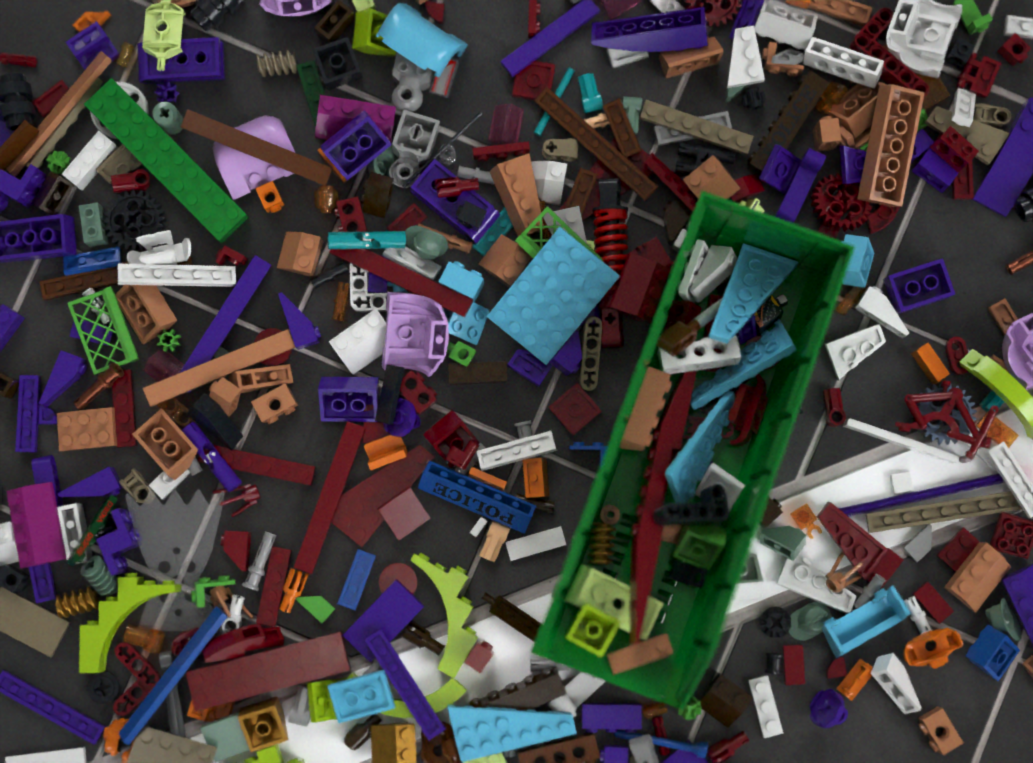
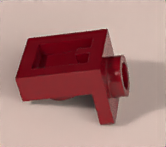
M225 245L223 249L220 248L215 257L216 263L220 266H223L227 257H229V262L237 266L239 263L245 265L248 260L244 255Z

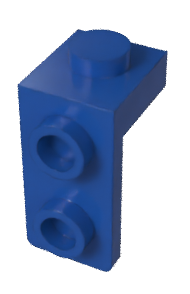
M573 442V446H569L570 451H599V469L608 448L602 442H593L592 446H585V442Z

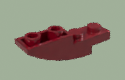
M261 623L229 631L214 638L206 644L202 654L205 663L245 657V651L284 645V638L279 626L262 629Z

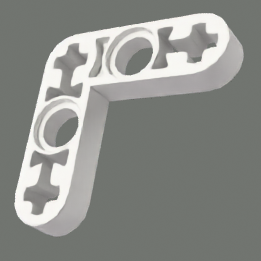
M350 263V303L352 308L357 312H371L374 309H377L378 312H385L387 293H368V272L360 268V273H365V275L353 276L354 273L357 274V268ZM357 279L364 281L362 289L354 287V282ZM370 297L369 303L371 308H367V304H361V308L354 304V302L358 301V298H361L363 302H368L367 298ZM378 297L384 300L383 306L379 308L373 305L374 299Z

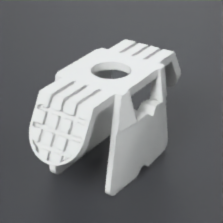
M170 230L136 238V241L148 251L137 252L132 250L127 253V261L129 264L177 265L179 262L187 261L190 257L191 242L189 238H184L182 243L173 244ZM165 243H167V245H162V246H158V247H154V248L152 247V246H157L158 244H165Z

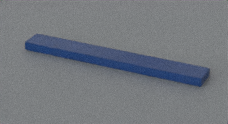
M218 606L214 608L118 734L124 743L129 745L226 620L227 615Z

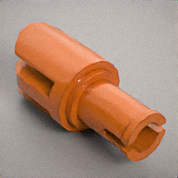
M290 569L283 587L285 595L279 607L280 610L284 612L287 610V613H291L296 597L302 594L309 573L304 572L302 576V571L297 570L294 575L295 569Z

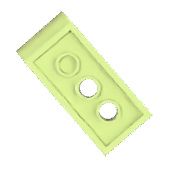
M581 564L564 601L579 609L586 602L621 621L618 628L630 634L631 587ZM650 596L640 637L642 640H647L663 605L662 602ZM615 599L621 601V608L619 610L613 606Z

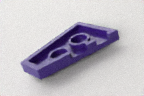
M840 146L843 184L861 182L866 152L860 149Z

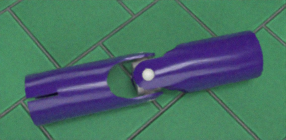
M196 422L190 423L182 430L198 449L197 454L210 467L212 473L228 493L242 484L240 478L220 456ZM203 449H208L210 452L205 455Z

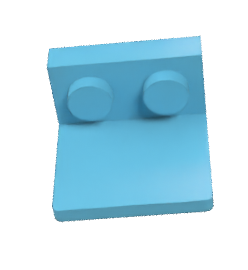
M472 303L466 317L463 318L443 308L448 321L449 334L477 345L490 310Z

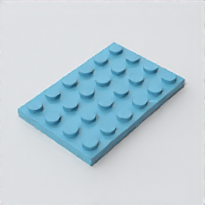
M559 227L487 317L547 365L620 275L563 228Z

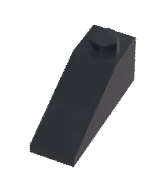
M205 393L186 413L231 451L243 438L242 433L221 406Z

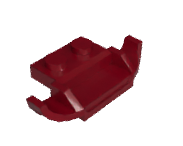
M760 374L755 376L757 378L756 387L740 384L739 389L735 393V401L733 407L729 410L728 420L736 425L735 430L740 433V436L736 440L730 441V445L733 447L747 444L753 434L757 435L769 400L766 397V382Z

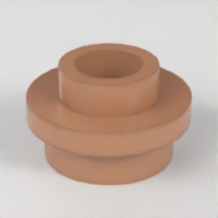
M607 505L602 508L600 518L605 524L612 525L619 520L620 512L617 507ZM608 511L613 512V518H608Z

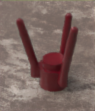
M251 484L238 486L233 491L244 490L241 491L242 494L222 501L219 505L223 506L243 498L245 502L249 501L231 514V517H235L250 506L258 503L257 500L261 497L256 484L252 486ZM225 488L212 491L213 494L227 492Z

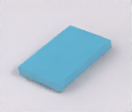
M384 669L327 686L338 723L392 710L396 707Z

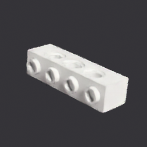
M812 37L805 50L803 64L875 89L882 73L884 61Z
M734 336L728 344L708 337L700 341H694L679 353L683 355V359L671 356L660 347L657 353L661 371L668 374L738 365L741 359L737 336ZM713 349H720L722 353H716ZM700 351L703 356H697L694 352Z

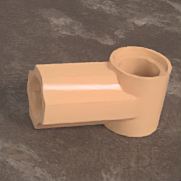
M492 521L480 556L495 562L510 528Z

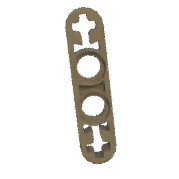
M596 316L587 317L583 325L579 384L587 391L595 389L598 383L602 322ZM592 320L598 324L593 330V333L597 334V336L587 335V332L591 333L592 331L591 327L588 326L589 323H592ZM589 339L596 340L595 348H587L586 343ZM587 358L595 360L593 367L587 368L585 366ZM584 370L588 372L594 371V374L590 373V379L593 383H589V386L583 383L584 380L588 379V374L584 373Z

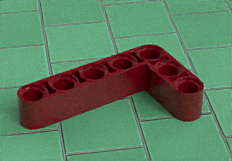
M881 8L857 33L849 49L871 57L875 55L877 59L883 60L881 79L889 85L893 84L924 92L925 98L929 93V85L876 42L888 28L894 15L891 9Z

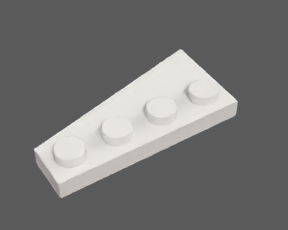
M800 555L794 561L788 558L785 559L776 583L779 586L845 614L851 612L856 599V595L846 588H843L839 593L831 591L826 585L827 578L825 575L827 574Z

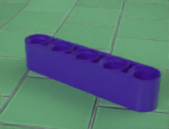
M48 455L32 459L31 464L35 485L53 482L57 507L64 506L62 497L57 495V493L61 492L54 456Z

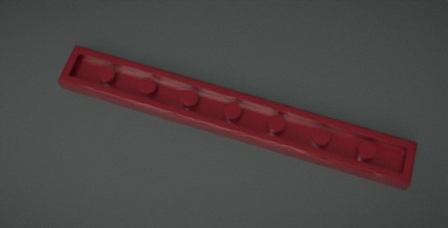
M331 249L329 252L413 294L428 297L438 302L442 308L463 318L466 317L473 303L472 299L367 249Z
M347 421L293 568L313 574L363 438L365 427Z

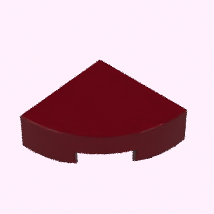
M426 1V9L430 17L435 22L442 24L445 4Z
M844 656L835 658L826 671L827 679L847 676Z

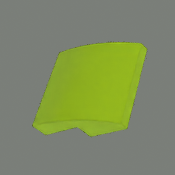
M348 677L307 683L311 723L337 719L327 686L346 680Z

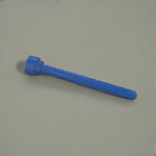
M623 730L614 732L615 737L628 740L644 735L628 733ZM651 736L654 745L694 752L697 757L706 759L707 742L700 741V743L691 744Z

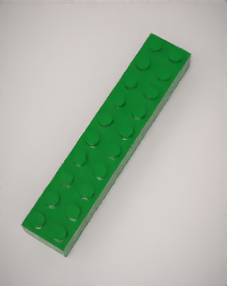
M112 78L84 103L106 128L221 244L249 218Z

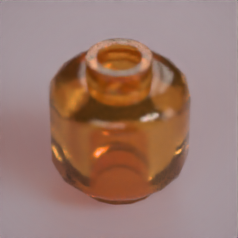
M318 186L319 189L314 191V207L321 209V213H332V209L337 207L336 201H339L338 191L334 189V186Z

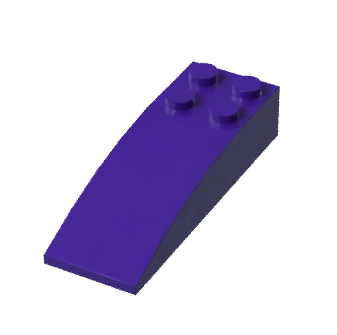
M700 7L592 23L591 44L610 49L640 52L682 51L687 48H702L703 46H708L705 8Z
M1032 97L1023 103L1008 131L1010 133L995 155L972 199L1003 217H1007L1033 173Z
M57 214L0 222V263L77 255L75 222L72 216Z

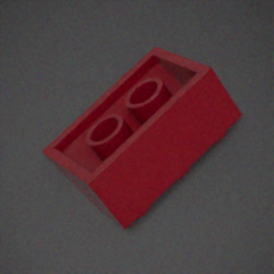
M628 253L609 307L635 321L651 323L670 269L656 261Z

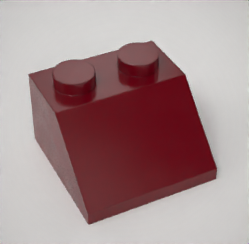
M453 410L423 434L445 461L452 445L463 451L469 440L478 445L480 443ZM451 462L448 463L450 468L454 466Z

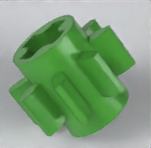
M54 150L53 154H49L46 159L49 162L47 168L55 174H62L70 165L69 161L71 158L65 152Z
M163 329V334L157 335L160 338V342L157 345L164 346V352H167L168 348L175 352V347L181 346L178 343V339L181 336L174 335V329H171L170 333ZM168 337L172 338L170 340L171 344L166 343L168 341Z
M690 696L684 709H678V715H682L686 720L696 719V714L701 715V701L697 700L694 696Z

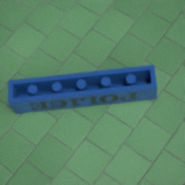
M430 460L418 486L420 490L524 534L536 508V505Z

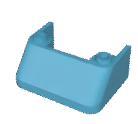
M891 586L887 591L883 588L874 593V599L840 619L835 620L832 617L823 623L822 631L836 658L895 626L911 614L894 586Z

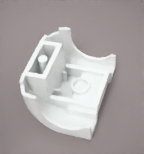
M899 0L887 31L888 51L914 73L939 78L945 54L962 15V5H943L933 0Z

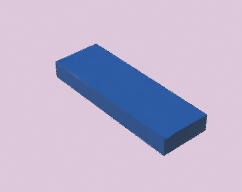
M113 247L64 256L63 272L65 276L116 267L118 264H122L121 249Z
M357 549L338 600V605L356 611L376 555Z

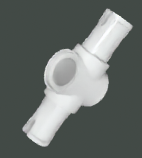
M232 595L229 610L231 616L227 617L221 625L222 634L241 628V610L245 597L240 596L238 598L239 595ZM228 621H233L236 624V628H230Z

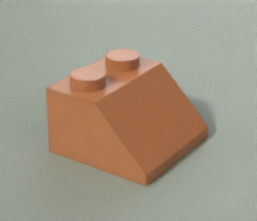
M714 155L683 179L698 199L701 192L705 191L728 200L741 189Z
M286 232L277 269L313 277L323 245L322 238L303 232Z
M501 234L478 265L506 287H510L532 257L518 243Z

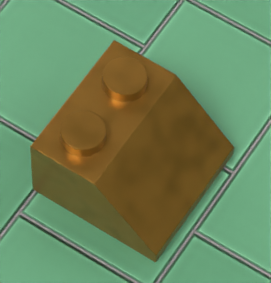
M278 696L240 708L237 718L250 752L288 741L285 715Z
M399 722L370 725L371 763H416L414 723Z

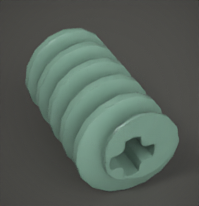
M161 102L154 107L153 118L166 133L171 135L177 134L183 129L181 128L183 117L172 103Z
M100 556L91 557L80 570L81 575L89 581L90 585L97 590L99 595H112L118 591V577L110 574L107 564H105Z

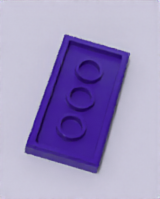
M396 579L343 636L371 663L376 657L365 642V639L382 629L391 642L424 608V605Z

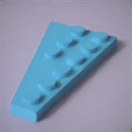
M743 243L708 338L728 344L797 267L798 262Z

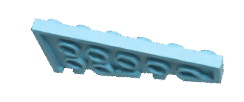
M780 319L775 322L776 326L772 330H765L761 334L760 340L751 342L740 351L741 359L738 365L727 366L724 370L718 369L712 380L704 381L692 391L690 404L694 410L704 407L709 401L721 397L726 391L738 387L743 381L755 377L760 371L772 367L777 361L790 356L797 350Z
M726 391L719 398L718 403L708 413L706 419L699 425L697 431L688 440L682 451L678 453L673 463L667 468L665 475L676 503H687L690 497H694L696 483L698 480L703 479L715 454L712 450L715 444L720 443L722 439L723 427L728 426L730 422L728 420L729 410L733 407L735 401L734 392Z
M447 705L461 763L577 734L572 712H536L535 710L520 711L510 708H473L472 706L457 707Z

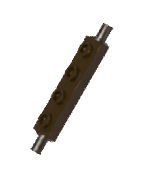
M485 592L481 599L491 605L489 612L534 642L542 623L499 595L494 598Z

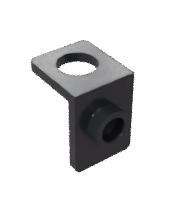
M674 560L669 578L688 586L702 588L708 570ZM698 573H701V578H700V580L696 583V582H695L696 575H697Z

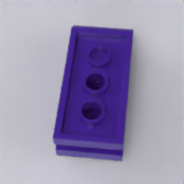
M219 37L181 39V49L183 51L165 60V71H158L156 69L158 59L143 50V42L137 44L140 83H164V80L170 83L225 80L224 43L220 41ZM206 56L205 61L200 63L201 58ZM187 57V61L182 64V60Z
M434 159L412 184L410 193L460 234H463L470 242L477 244L500 217V213L474 190L462 191L460 196H452L456 198L455 202H449L447 200L449 197L438 198L437 191L432 188L435 185V179L457 176ZM465 201L487 211L478 232L457 223L458 216L455 214L459 206H463Z

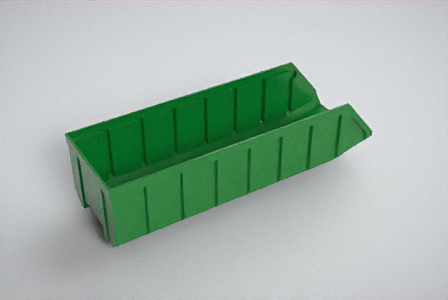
M705 191L701 192L699 200L685 227L687 233L681 249L670 268L667 277L669 282L662 301L648 328L650 334L642 356L629 380L631 386L621 413L611 429L610 436L612 438L601 468L592 481L590 487L592 492L580 525L574 530L570 541L572 547L560 580L554 585L550 596L552 598L530 650V653L681 710L684 709L715 652L855 246ZM699 239L705 241L709 249L711 245L732 247L738 259L744 243L797 261V267L772 293L774 298L783 294L788 301V305L782 307L783 315L780 320L797 350L790 356L782 358L772 369L762 370L758 373L766 382V397L769 400L757 435L753 434L747 444L733 447L730 445V441L736 440L740 436V433L735 430L736 425L733 424L734 432L732 436L728 439H721L720 443H716L712 450L715 454L711 461L745 485L728 518L714 524L727 530L725 545L707 572L703 587L696 588L678 581L675 586L676 581L669 578L674 560H682L672 557L676 544L661 541L649 596L662 602L663 605L647 640L667 634L673 654L670 657L613 675L607 655L632 646L629 644L630 634L618 628L602 657L568 640L565 632L573 617L579 611V608L565 602L564 598L581 564L613 579L616 577L617 581L631 587V541L633 537L631 535V528L636 522L635 509L640 504L641 497H639V491L641 486L644 485L645 478H643L645 467H648L649 460L647 459L649 449L652 448L653 441H651L649 447L645 446L643 451L622 449L619 446L648 367L661 371L657 354L659 349L657 341L664 332L672 301H684L677 288L679 281L683 280L685 264L691 258V248ZM716 288L701 302L695 301L694 304L702 308L701 313L707 309L709 295L723 296ZM774 324L768 331L772 330L776 325ZM705 325L696 331L695 341L704 338ZM746 342L742 345L738 343L740 351L745 348ZM681 354L676 355L678 359L684 358ZM697 370L693 390L704 381L712 380L716 374ZM681 373L670 375L669 381L672 384L669 392H664L663 399L666 400L662 411L658 410L656 414L659 417V421ZM752 377L746 385L756 387L757 378ZM691 404L689 405L687 416L707 417L698 408L694 410ZM686 420L683 435L691 437V434H687V430L689 427H692V425L688 423V420ZM724 426L722 429L723 435H726L727 432H730V429H727V426ZM651 428L650 435H652L655 428ZM682 439L681 449L685 447L688 440ZM702 480L697 481L695 491ZM669 483L667 484L663 505L676 503ZM695 494L693 498H689L687 503H701L700 497ZM613 505L620 512L619 520L611 525L616 528V531L610 532L611 535L615 536V539L609 540L615 546L608 549L614 552L613 555L608 556L613 562L607 565L588 563L589 560H593V558L588 556V553L594 552V550L589 548V545L595 544L590 540V537L596 536L591 533V529L597 528L592 523H604L600 518V512L603 507ZM607 512L608 518H613V512ZM701 573L696 575V583L700 580ZM619 599L613 601L615 609L619 610L621 608V601Z

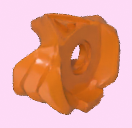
M951 628L926 631L905 645L903 652L904 660L910 666L929 665L935 669L947 663V656L955 649L962 647L963 642L960 634ZM927 641H935L936 647L934 650L928 651L925 648Z

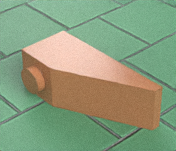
M290 364L235 371L229 375V381L240 388L241 393L294 383Z
M667 634L608 654L607 658L614 675L670 657L673 654V650Z

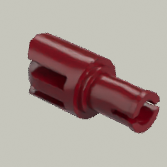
M458 177L435 179L438 198L460 196L462 191L479 190L478 178L461 180Z
M742 730L729 740L723 738L708 747L707 755L712 763H723L735 755L734 753L737 748L750 741Z

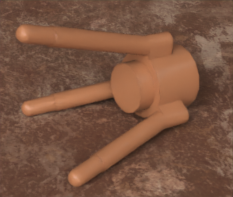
M842 551L830 572L825 575L827 587L831 591L838 593L843 588L861 579L860 575L846 582V579L863 565L862 562L858 563L845 575L841 572L834 573L844 556Z
M224 585L216 586L209 591L214 608L221 604L227 617H230L231 614L225 601L229 599L228 595L232 599L234 594L229 587L225 588ZM243 605V606H242L243 612H244L245 614H247L249 618L252 619V618H253V615H252V614L249 612V610Z

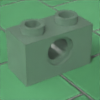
M99 203L79 205L84 243L89 247L109 244L107 231L104 230V227H106V224L103 222L105 219L104 207Z

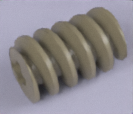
M286 50L285 56L279 51L278 57L275 56L274 52H271L270 58L264 53L262 59L259 54H256L259 73L261 72L263 77L267 76V72L270 76H274L275 71L278 76L282 74V70L286 75L289 74L290 69L293 74L297 72L295 50L293 55L290 54L289 50Z

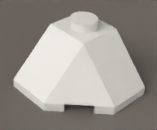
M549 160L531 162L539 200L543 203L560 205L567 164Z

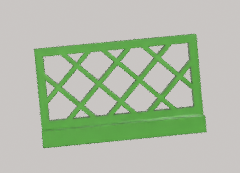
M548 206L515 240L534 259L543 248V242L549 240L543 239L542 228H554L555 233L556 228L561 227L565 228L577 241L603 261ZM548 212L553 217L554 225L542 226V217ZM540 220V226H534ZM532 228H540V239H532L527 233Z
M111 286L67 303L94 375L105 372L109 368L110 361L122 366L140 360L115 292ZM103 296L105 303L102 309L92 306L96 297ZM82 303L87 306L83 316L75 312L74 305ZM90 307L100 311L95 322L86 318ZM103 313L111 318L108 327L98 323ZM84 319L94 324L90 334L82 331L81 326ZM97 325L107 329L102 340L92 336ZM109 331L116 333L118 336L115 345L105 341ZM91 338L101 342L96 352L88 347ZM104 343L114 347L109 358L99 354ZM116 349L124 352L125 360L120 362L112 360ZM97 356L107 359L105 367L97 370L94 363Z

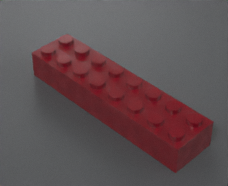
M342 631L191 670L186 672L194 709L198 711L351 670Z

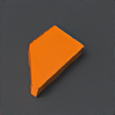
M108 11L85 12L72 26L78 32L83 31L96 21L101 26L111 14Z

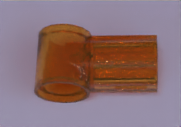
M129 624L124 633L123 642L143 647L149 653L158 654L161 652L165 632L157 629L147 630Z

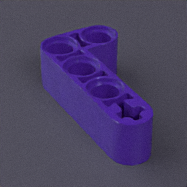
M808 148L775 215L776 218L794 223L812 183L826 159V155Z

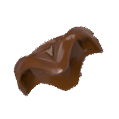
M441 721L446 730L431 740H428L424 732L421 731L422 747L420 758L423 762L461 763L453 728L449 723ZM436 745H441L443 755L438 756L434 753Z

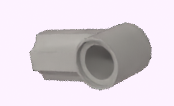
M299 685L295 703L290 710L288 722L308 727L310 721L307 686Z

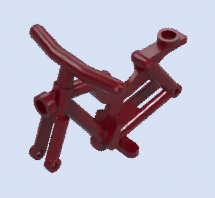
M942 381V392L907 394L904 402L916 422L910 424L895 422V427H899L898 431L910 432V429L925 430L927 423L932 420L944 421L950 427V430L946 432L948 437L971 444L970 449L965 452V455L959 457L960 463L971 462L980 447L990 449L991 437H986V434L999 411L998 406L994 405L989 409L978 431L962 401L963 392L961 389L951 388L947 392L951 381ZM946 400L940 412H931L922 416L916 405L918 402ZM955 404L972 436L959 433V426L950 416Z

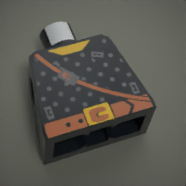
M783 294L776 298L771 295L755 312L756 333L758 337L765 330L771 328L778 319L782 318V307L788 305V301Z

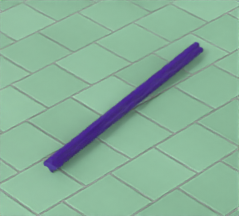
M998 473L987 477L961 481V483L947 484V486H938L933 489H924L919 492L915 491L905 495L839 509L848 517L849 515L851 517V515L856 516L858 513L863 514L865 511L868 513L870 510L871 512L872 510L877 511L879 508L882 510L884 507L885 509L886 507L891 508L893 505L894 507L898 506V504L901 506L905 505V503L907 504V502L908 504L912 503V501L915 503L919 502V500L924 501L926 498L933 499V496L938 498V496H945L947 493L950 495L954 494V492L959 493L961 490L964 492L968 491V489L973 490L975 487L978 489L982 488V486L987 487L989 484L992 486L996 485V483H1005V481Z

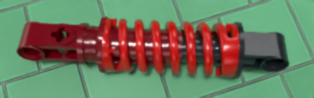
M620 178L600 179V206L592 209L594 216L598 217L593 221L594 226L597 227L594 230V235L597 237L594 240V245L597 247L595 252L603 259L605 264L621 275L624 267L623 261L628 256L623 254V250H628V245L621 244L620 241L627 240L628 235L619 234V231L627 230L628 226L627 224H619V220L620 223H625V220L628 218L629 208L621 206ZM619 278L602 297L599 304V309L602 310L601 341L603 348L623 347L624 345L623 314L609 307ZM615 317L616 320L612 321V323L609 322V319Z

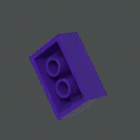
M364 110L321 145V149L345 179L349 180L392 144Z
M943 258L889 275L883 279L891 304L897 314L955 295Z

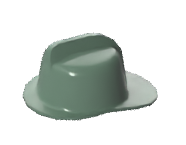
M392 145L368 164L370 175L374 172L390 177L389 169L392 163L399 159L392 152Z
M417 225L410 226L405 231L407 246L425 260H433L443 255L448 249L446 238L438 232Z
M1004 598L1001 599L1000 604L986 610L985 614L993 628L998 631L1009 632L1016 641L1021 639V629L1018 620Z
M819 602L805 605L790 615L791 628L788 632L797 640L805 641L823 632V623L831 618L830 610L826 605Z

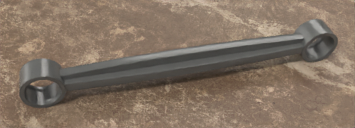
M172 650L160 652V667L164 673L175 660ZM176 684L166 697L169 725L173 735L186 738L179 690Z

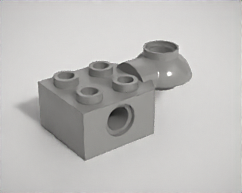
M398 52L392 73L393 80L398 86L392 93V102L398 111L403 112V110L414 112L422 104L423 94L421 91L431 88L434 71L429 68L423 70ZM406 93L412 95V97L408 100L402 98V96Z
M403 110L392 142V152L399 159L393 162L389 169V176L394 178L393 183L404 188L402 185L419 170V165L425 164L430 159L440 130L439 120ZM402 172H408L410 175L408 177H402L400 174ZM420 174L405 188L411 187L412 184L418 179Z

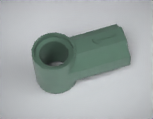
M623 96L622 103L635 135H637L642 98Z

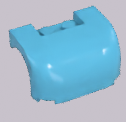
M398 3L390 11L376 34V37H383L382 42L423 70L429 68L435 71L434 75L440 77L448 62L457 52V56L461 57L468 45L453 34H447L423 18L420 12L405 3Z

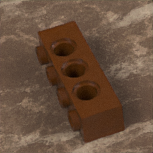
M594 732L518 751L520 763H535V759L539 756L544 757L546 763L597 762L596 759L600 758ZM575 747H582L584 753L581 756H575L573 750ZM556 752H563L565 758L562 761H556L554 759Z

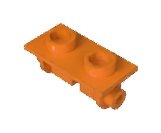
M860 658L836 689L852 701L871 678L873 667Z

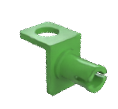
M458 340L456 344L449 341L446 352L450 354L448 357L456 364L460 363L467 367L476 350ZM467 352H469L468 357L466 359H463Z

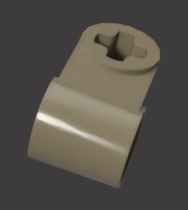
M975 104L973 120L1001 129L1011 119V113L1007 108L990 106L988 104ZM996 115H1001L1004 121H999Z
M548 139L543 144L542 156L550 161H577L578 140ZM549 147H552V153L549 151Z
M135 468L131 469L132 472L127 477L119 480L121 486L137 502L150 504L154 501L155 492ZM147 490L148 496L142 500L141 493Z

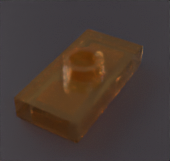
M987 411L980 419V421L976 424V427L978 429H980L989 411ZM997 417L994 418L986 434L997 444L1005 442L1008 448L1019 436Z

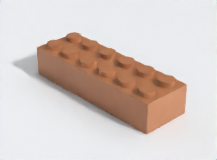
M893 84L879 86L858 200L889 207H902L924 92Z

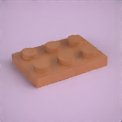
M114 407L57 413L59 451L117 446Z

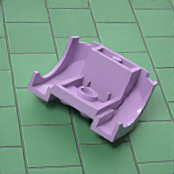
M262 116L235 127V129L295 153L280 119ZM214 142L213 153L215 162L233 200L251 193L250 190L284 175L287 177L294 174Z
M1033 313L1013 322L1004 335L1002 343V354L1007 370L1026 390L1033 388Z

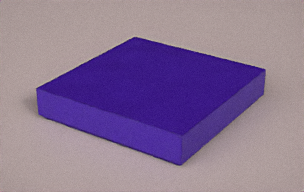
M775 144L759 179L776 191L786 194L802 160L782 146Z

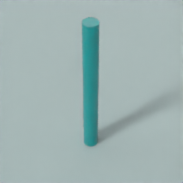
M572 68L567 69L555 91L559 98H561L575 72ZM546 111L534 131V134L537 136L542 134L551 117Z

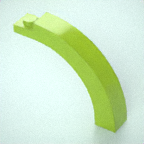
M972 349L960 361V366L985 383L1010 407L1022 423L1027 436L1033 440V397L1012 375L987 355L984 357Z
M352 672L347 679L358 677V675ZM451 678L440 689L425 697L436 713L457 701L467 689L455 678ZM393 698L396 706L395 709L380 712L391 717L414 718L404 701Z

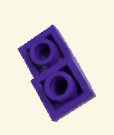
M73 320L69 337L80 339ZM84 320L81 326L82 331L90 334L94 324ZM97 325L92 336L102 340L107 329ZM109 331L105 339L106 342L110 343L113 332ZM91 338L89 341L97 344L101 343L94 338Z

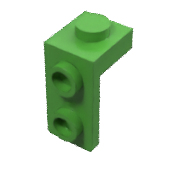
M955 0L953 2V5H962V15L960 18L969 35L977 31L981 33L989 28L988 25L993 20L990 13L982 17L974 0Z
M230 575L218 576L216 580H210V577L198 578L199 581L194 582V591H191V601L195 603L197 608L205 607L204 587L235 584V580L230 578Z

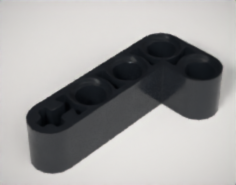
M714 484L701 491V503H669L656 508L653 512V520L660 526L714 525L722 522L729 516L725 489L720 484Z

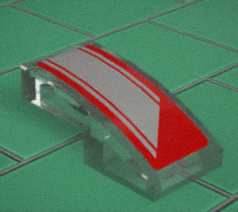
M451 58L440 77L434 75L429 93L445 98L449 97L459 60Z

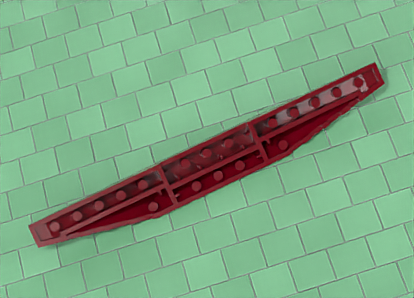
M695 351L694 353H695L697 356H700V353H701V352H700V351ZM697 370L680 374L657 428L652 433L651 441H653V445L647 454L649 463L643 473L645 481L639 491L641 500L635 509L636 523L631 528V535L633 537L631 541L630 645H636L640 642L664 526L654 522L653 512L656 508L663 506L668 484L665 472L672 464L674 454L681 448Z

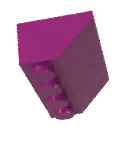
M320 95L315 138L328 140L365 110L391 142L396 107Z
M53 482L6 491L20 568L34 567L67 559Z

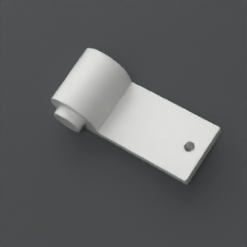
M580 672L565 686L567 694L549 701L547 705L553 711L572 712L574 718L577 715L575 711L578 706L605 681Z

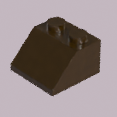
M717 673L699 700L701 701L700 706L705 712L729 728L742 715L753 697L726 677Z

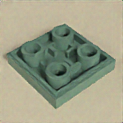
M238 712L200 726L206 744L217 747L214 763L250 750L237 718Z

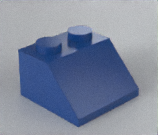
M987 624L985 629L979 633L975 643L969 647L966 657L990 677L999 681L1020 649L1007 635Z

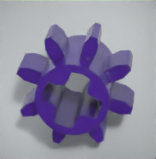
M164 80V84H157L158 87L154 91L158 96L157 101L176 102L177 95H179V92L175 89L177 85L170 84L166 80Z

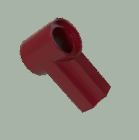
M139 169L134 173L111 175L114 193L132 190L145 191L150 186V177L145 170ZM143 177L146 179V182L140 184L136 180Z
M840 388L823 390L826 410L825 421L830 427H838L846 420ZM832 413L838 414L839 422L832 420Z

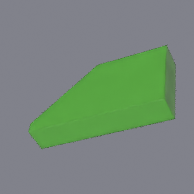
M323 596L296 598L321 623L336 609Z

